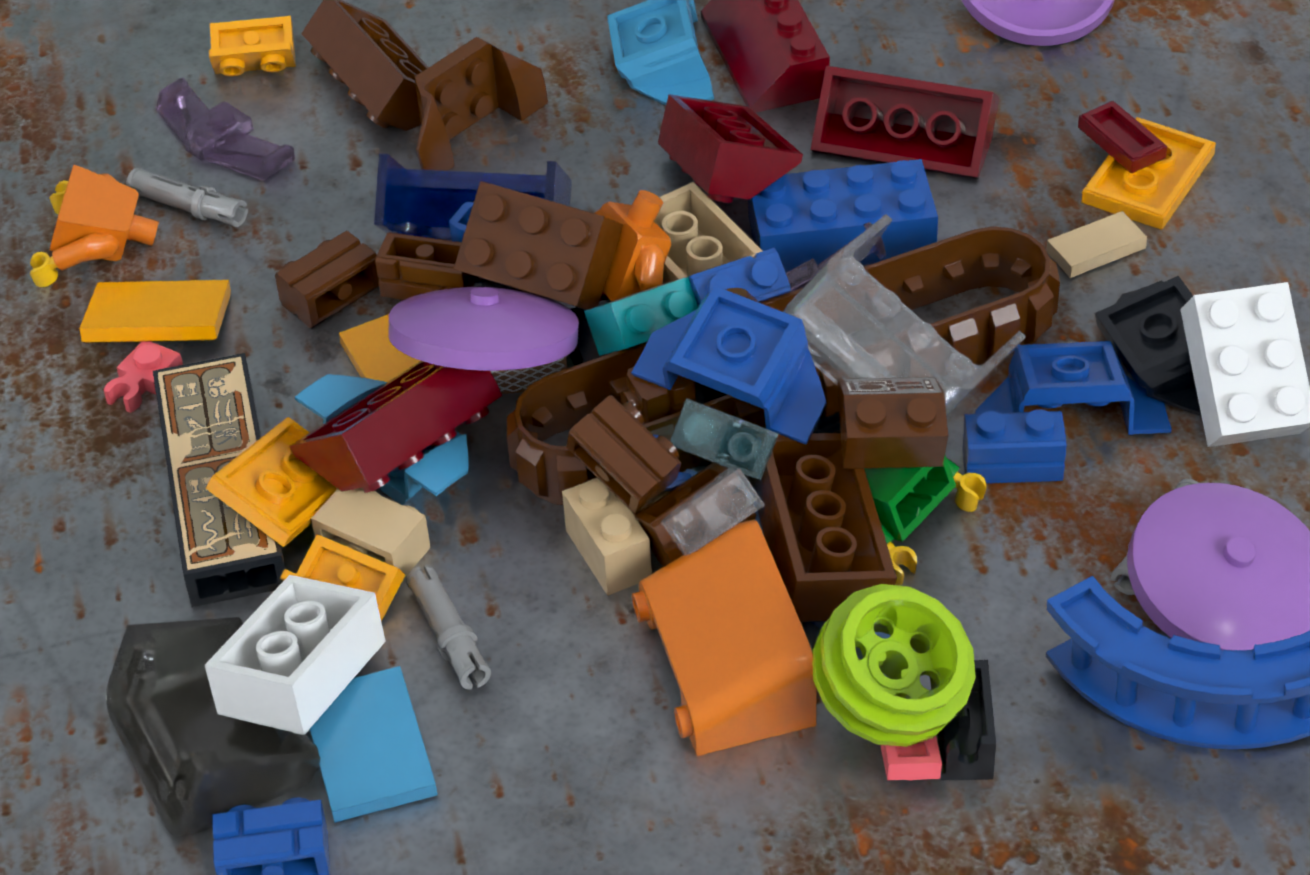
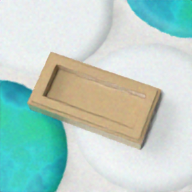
M1121 211L1048 239L1046 251L1064 272L1072 278L1146 249L1147 236Z

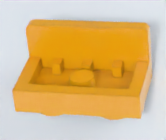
M291 16L210 23L211 49H209V59L215 74L239 76L246 71L263 70L273 73L280 72L287 67H296Z
M317 534L297 573L284 569L280 579L284 581L289 575L374 592L382 622L405 574L397 567Z

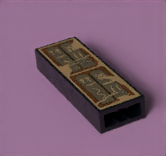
M245 353L154 370L153 377L181 564L191 607L275 591L283 582L280 576L284 569H286L282 546L205 489L215 473L261 438Z

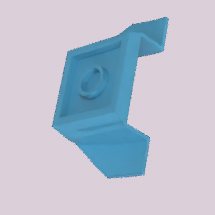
M647 0L607 15L615 66L621 78L626 79L630 88L663 105H666L669 94L710 101L715 99L710 75L698 49L693 25L694 22L698 21L694 0Z
M327 374L297 394L295 400L321 417L324 424L387 382L369 378ZM457 432L454 438L439 446L432 447L429 445L422 450L423 459L405 469L398 470V468H395L388 473L390 481L378 489L401 505H404L422 488H425L437 497L469 471L466 434L462 435Z

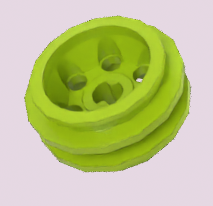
M879 584L853 592L832 612L830 618L823 624L812 650L813 681L826 709L849 732L877 745L908 747L934 738L967 704L976 679L974 649L961 622L939 600L909 586ZM875 632L889 634L890 637L881 638L877 636ZM856 647H858L862 652V660H858V657L856 655ZM927 675L930 677L931 690L922 686L920 676Z

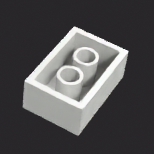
M1288 282L1194 295L1180 310L1207 447L1301 434L1310 427V386Z
M289 575L204 665L217 714L305 735L386 642L375 593Z

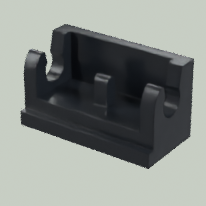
M974 660L976 679L967 704L936 735L942 760L940 780H993L996 736L988 660Z

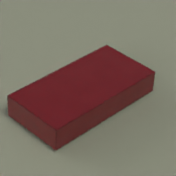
M1114 101L1079 115L1078 128L1131 174L1166 158L1167 145Z

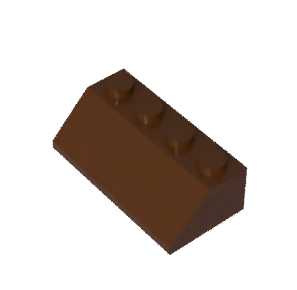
M323 0L301 33L313 46L310 50L311 53L331 67L329 73L336 80L349 87L348 95L369 110L366 115L375 124L386 129L389 125H392L404 131L420 126L421 120L415 76L429 67L385 19L343 0Z
M812 433L806 445L780 434H758L749 479L765 540L800 622L827 621L832 612L853 592L879 584L895 585L897 576L864 468L843 469L841 433Z

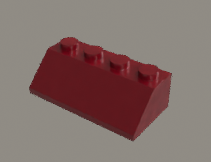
M710 0L701 10V18L746 106L757 113L820 98L826 65L830 66V56L798 0Z
M826 65L810 150L884 163L922 159L924 169L979 178L992 141L999 97L991 91Z
M668 95L658 144L670 155L669 158L677 162L682 167L681 170L684 173L689 174L694 179L696 185L702 187L707 192V196L710 199L724 203H732L734 197L750 200L801 163L803 154L748 106Z
M420 361L290 445L289 448L296 458L341 492L362 488L364 493H368L390 481L388 473L395 468H398V470L405 469L423 459L422 450L429 445L436 447L454 438L457 435L455 428L461 423L467 425L485 417L490 412L487 406L503 395L491 371L457 369Z

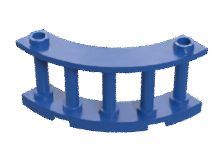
M1094 576L1047 600V611L1071 639L1047 651L1046 658L1061 677L1082 697L1102 712L1123 724L1148 735L1175 743L1211 749L1264 748L1290 743L1310 736V630L1284 640L1255 644L1252 650H1220V645L1198 642L1176 635L1168 638L1143 626V620L1136 617L1112 598Z

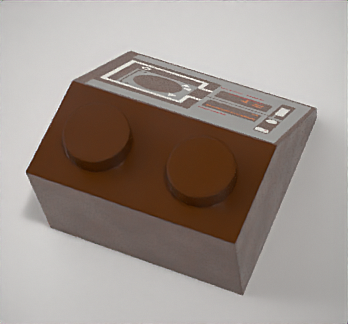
M936 377L838 379L843 469L943 467L948 441L945 395Z

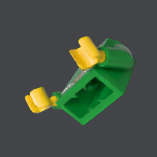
M946 455L943 467L864 468L897 576L895 585H902L904 581V573L898 565L908 567L910 572L915 574L917 555L913 549L907 546L896 547L892 542L894 540L903 542L954 488H957L954 498L956 505L967 512L975 511L979 500H983L986 492V481L980 474H960L958 472L960 467L948 459Z

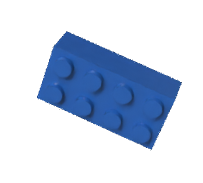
M922 159L785 174L750 200L748 199V218L753 242L762 251L775 248L786 274L874 264L937 242L938 214Z

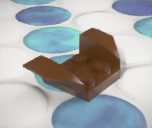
M475 37L416 75L415 84L421 120V130L416 152L424 184L428 185L455 166L449 140L498 107L523 121L548 104L542 69L499 49L479 37Z

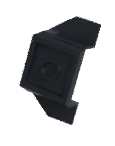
M1179 276L1165 282L1161 280L1138 290L1124 293L1114 305L1095 313L1098 328L1107 341L1112 342L1119 358L1139 386L1145 387L1148 397L1201 416L1180 310L1193 295Z

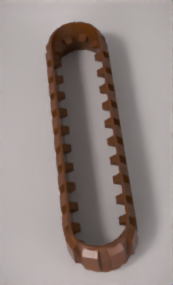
M990 226L952 236L760 303L802 319L808 346L971 289L990 286L1008 288L1019 292L814 364L827 402L821 417H828L839 411L838 379L936 377L939 381L1014 354L1017 345L1034 344L1052 326V316L1058 310L1060 279L1056 262L1050 259L1044 245L1034 237L1013 228ZM647 342L549 374L530 384L519 399L516 400V409L507 416V444L510 467L518 472L519 482L530 489L537 497L554 505H563L562 491L597 478L566 446L549 445L543 441L571 429L609 395H612L622 404L621 392L627 390L626 373H628V369L636 365ZM730 395L643 425L652 435H662L676 447L679 453L678 460L681 462L679 472H684L687 468L692 469L756 446L758 434H778L766 429L764 409Z

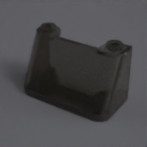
M240 617L127 625L108 680L106 705L109 717L166 829L175 837L195 835L213 827L212 814L226 813L238 805L257 807L309 784L319 768L321 757L319 756L318 748L306 734L291 733L286 736L282 743L273 727L217 714L204 665L243 625Z

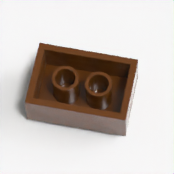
M480 181L454 269L589 310L599 305L623 224L598 214Z

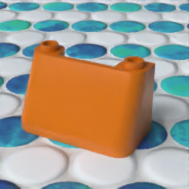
M755 519L734 524L639 582V592L632 593L635 615L639 623L647 621L651 630L657 629L681 692L682 706L674 708L677 729L681 738L690 737L696 756L816 726L817 688L813 681V653L762 530Z

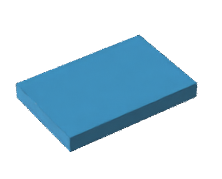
M398 666L353 678L310 728L334 823L438 795L435 779L401 667Z

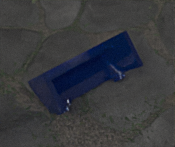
M379 153L374 225L386 233L392 232L451 240L449 220L465 202H474L480 181L569 206L572 180L556 161H547L546 175L405 169L389 154Z

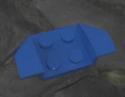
M717 286L712 287L697 310L653 332L631 372L636 377L671 390L678 375L760 407L764 409L766 429L805 445L810 439L827 404L808 348V340L802 319Z
M1111 341L1017 345L1009 364L1008 377L975 410V414H981L986 411L1015 413L1024 412V406L1029 405L1057 408L1063 404L1086 403L1091 406H1105L1110 402H1120L1128 435L1172 432L1165 404L1148 397L1145 388L1139 386L1126 376L1120 358Z

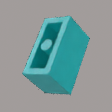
M685 277L584 312L600 356L647 342L653 332L697 310L698 305L689 277Z

